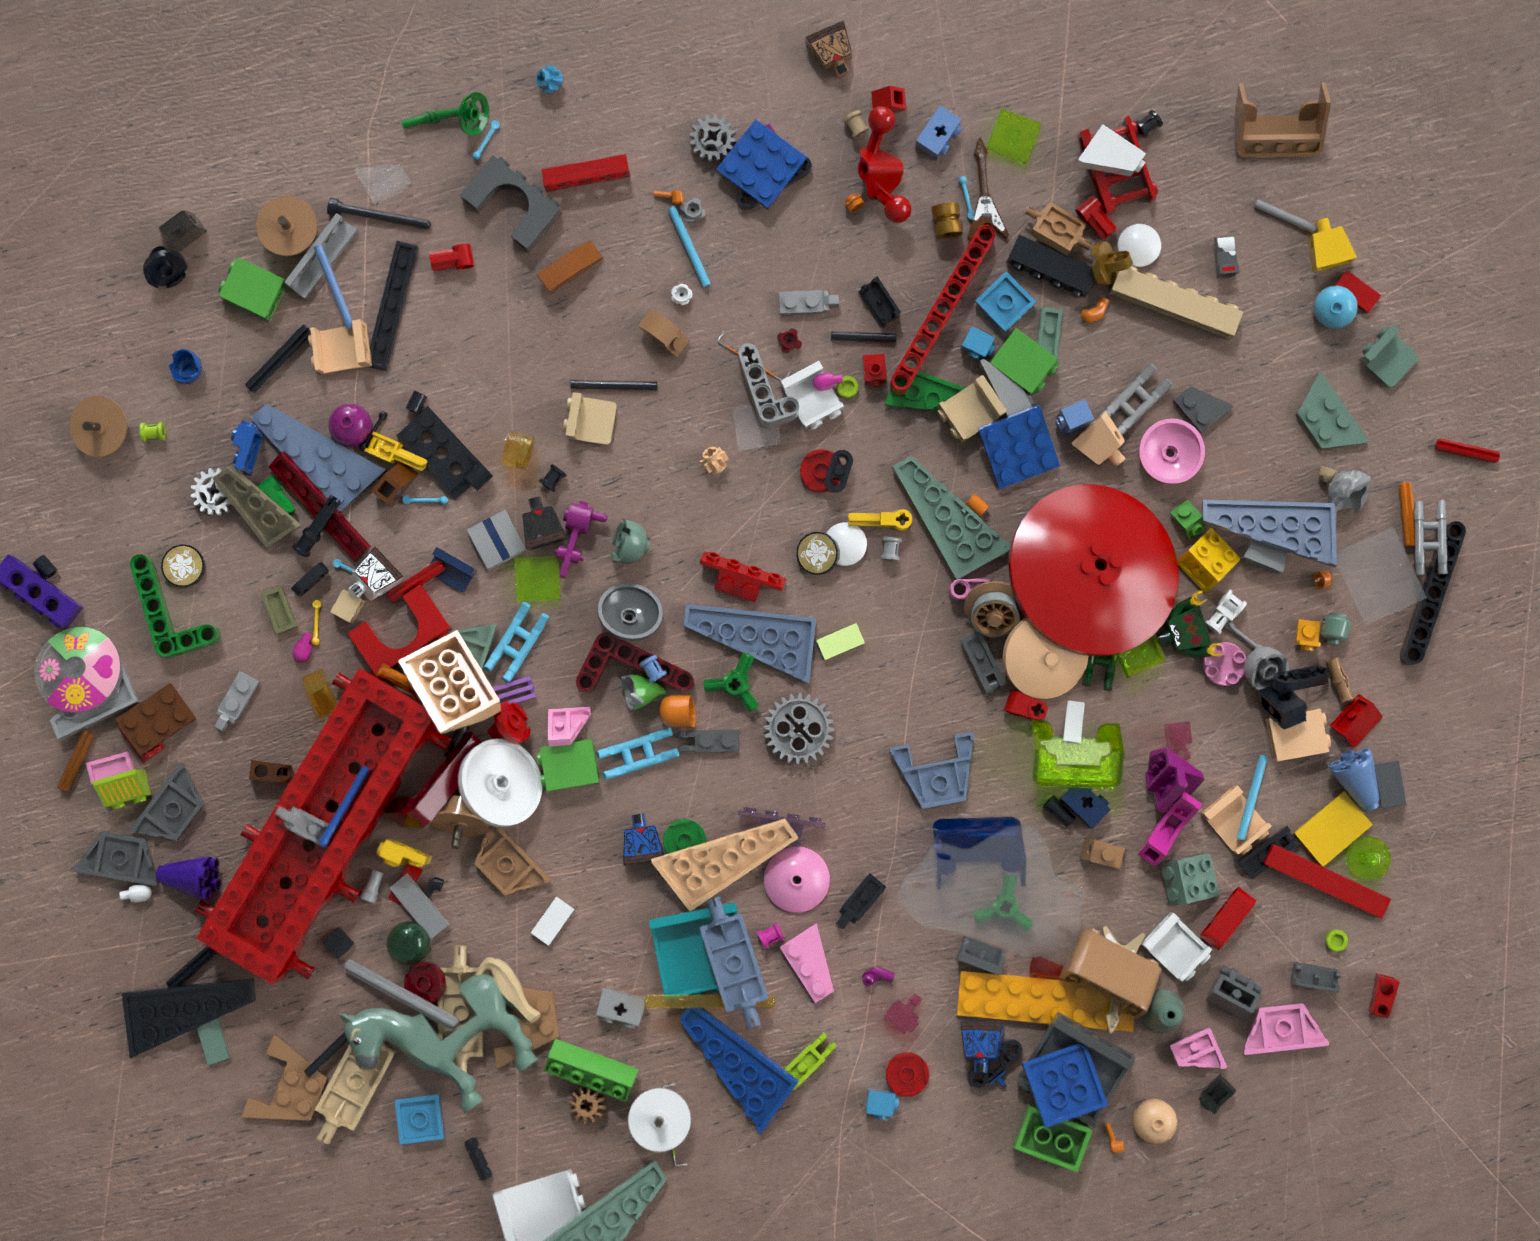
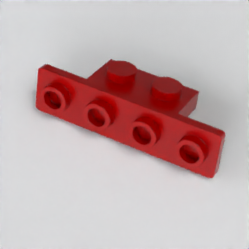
M704 551L699 562L702 565L720 570L714 587L715 590L754 603L757 600L761 584L782 591L786 582V578H783L778 573H768L757 566H748L736 559L721 557L715 552Z

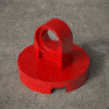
M504 701L500 704L501 711L494 715L495 723L487 730V733L492 739L504 737L510 743L519 744L530 736L531 728H527L525 722L528 720V717L517 703H507L508 701Z

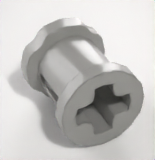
M882 537L884 548L881 559L899 561V543L902 542V539Z

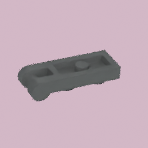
M977 632L960 640L985 694L989 695L997 688L1002 689L1006 687V682L983 635ZM993 674L995 680L988 682L986 677Z

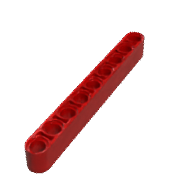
M982 225L977 229L895 370L890 381V389L894 394L902 395L908 391L992 246L996 234L994 228L990 225ZM985 233L990 237V240L984 241L979 235ZM977 252L980 258L973 259L969 253ZM966 270L969 273V276L962 277L959 275L958 271ZM956 288L959 294L951 295L948 289ZM945 306L948 309V313H940L937 307ZM934 324L938 330L930 332L927 329V325ZM922 342L926 344L927 349L919 350L916 344ZM914 361L916 368H908L905 362ZM903 379L906 385L898 387L895 384V380Z

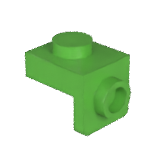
M1188 500L1170 512L1171 517L1185 531L1188 539L1199 535L1206 528V524L1202 523V515Z

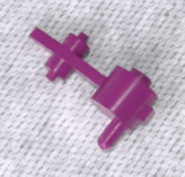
M580 501L579 504L572 502L570 509L566 508L564 513L565 529L572 530L568 547L560 545L559 549L555 548L554 554H557V559L564 560L560 578L566 579L570 563L578 564L579 561L584 560L581 551L575 549L579 532L587 534L592 520L603 523L608 520L606 514L594 511V508L588 507V503Z

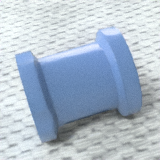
M656 655L639 664L650 678L648 680L649 683H653L667 674L666 671H662L656 660Z

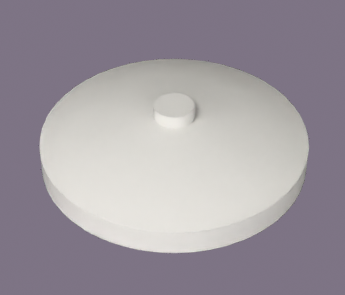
M491 739L471 749L461 763L458 776L461 797L469 811L488 825L510 827L526 820L536 810L542 794L539 768L533 757L518 744L510 743L504 739Z

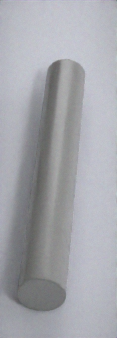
M1257 199L1254 205L1255 208L1311 233H1314L1317 227L1315 224Z

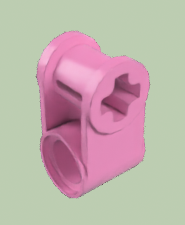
M957 579L949 585L948 594L954 600H965L973 588L982 583L991 582V580ZM955 584H961L964 587L963 595H957L954 592Z

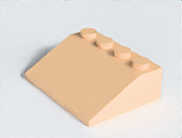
M458 630L398 661L441 734L481 722L501 711L500 700Z

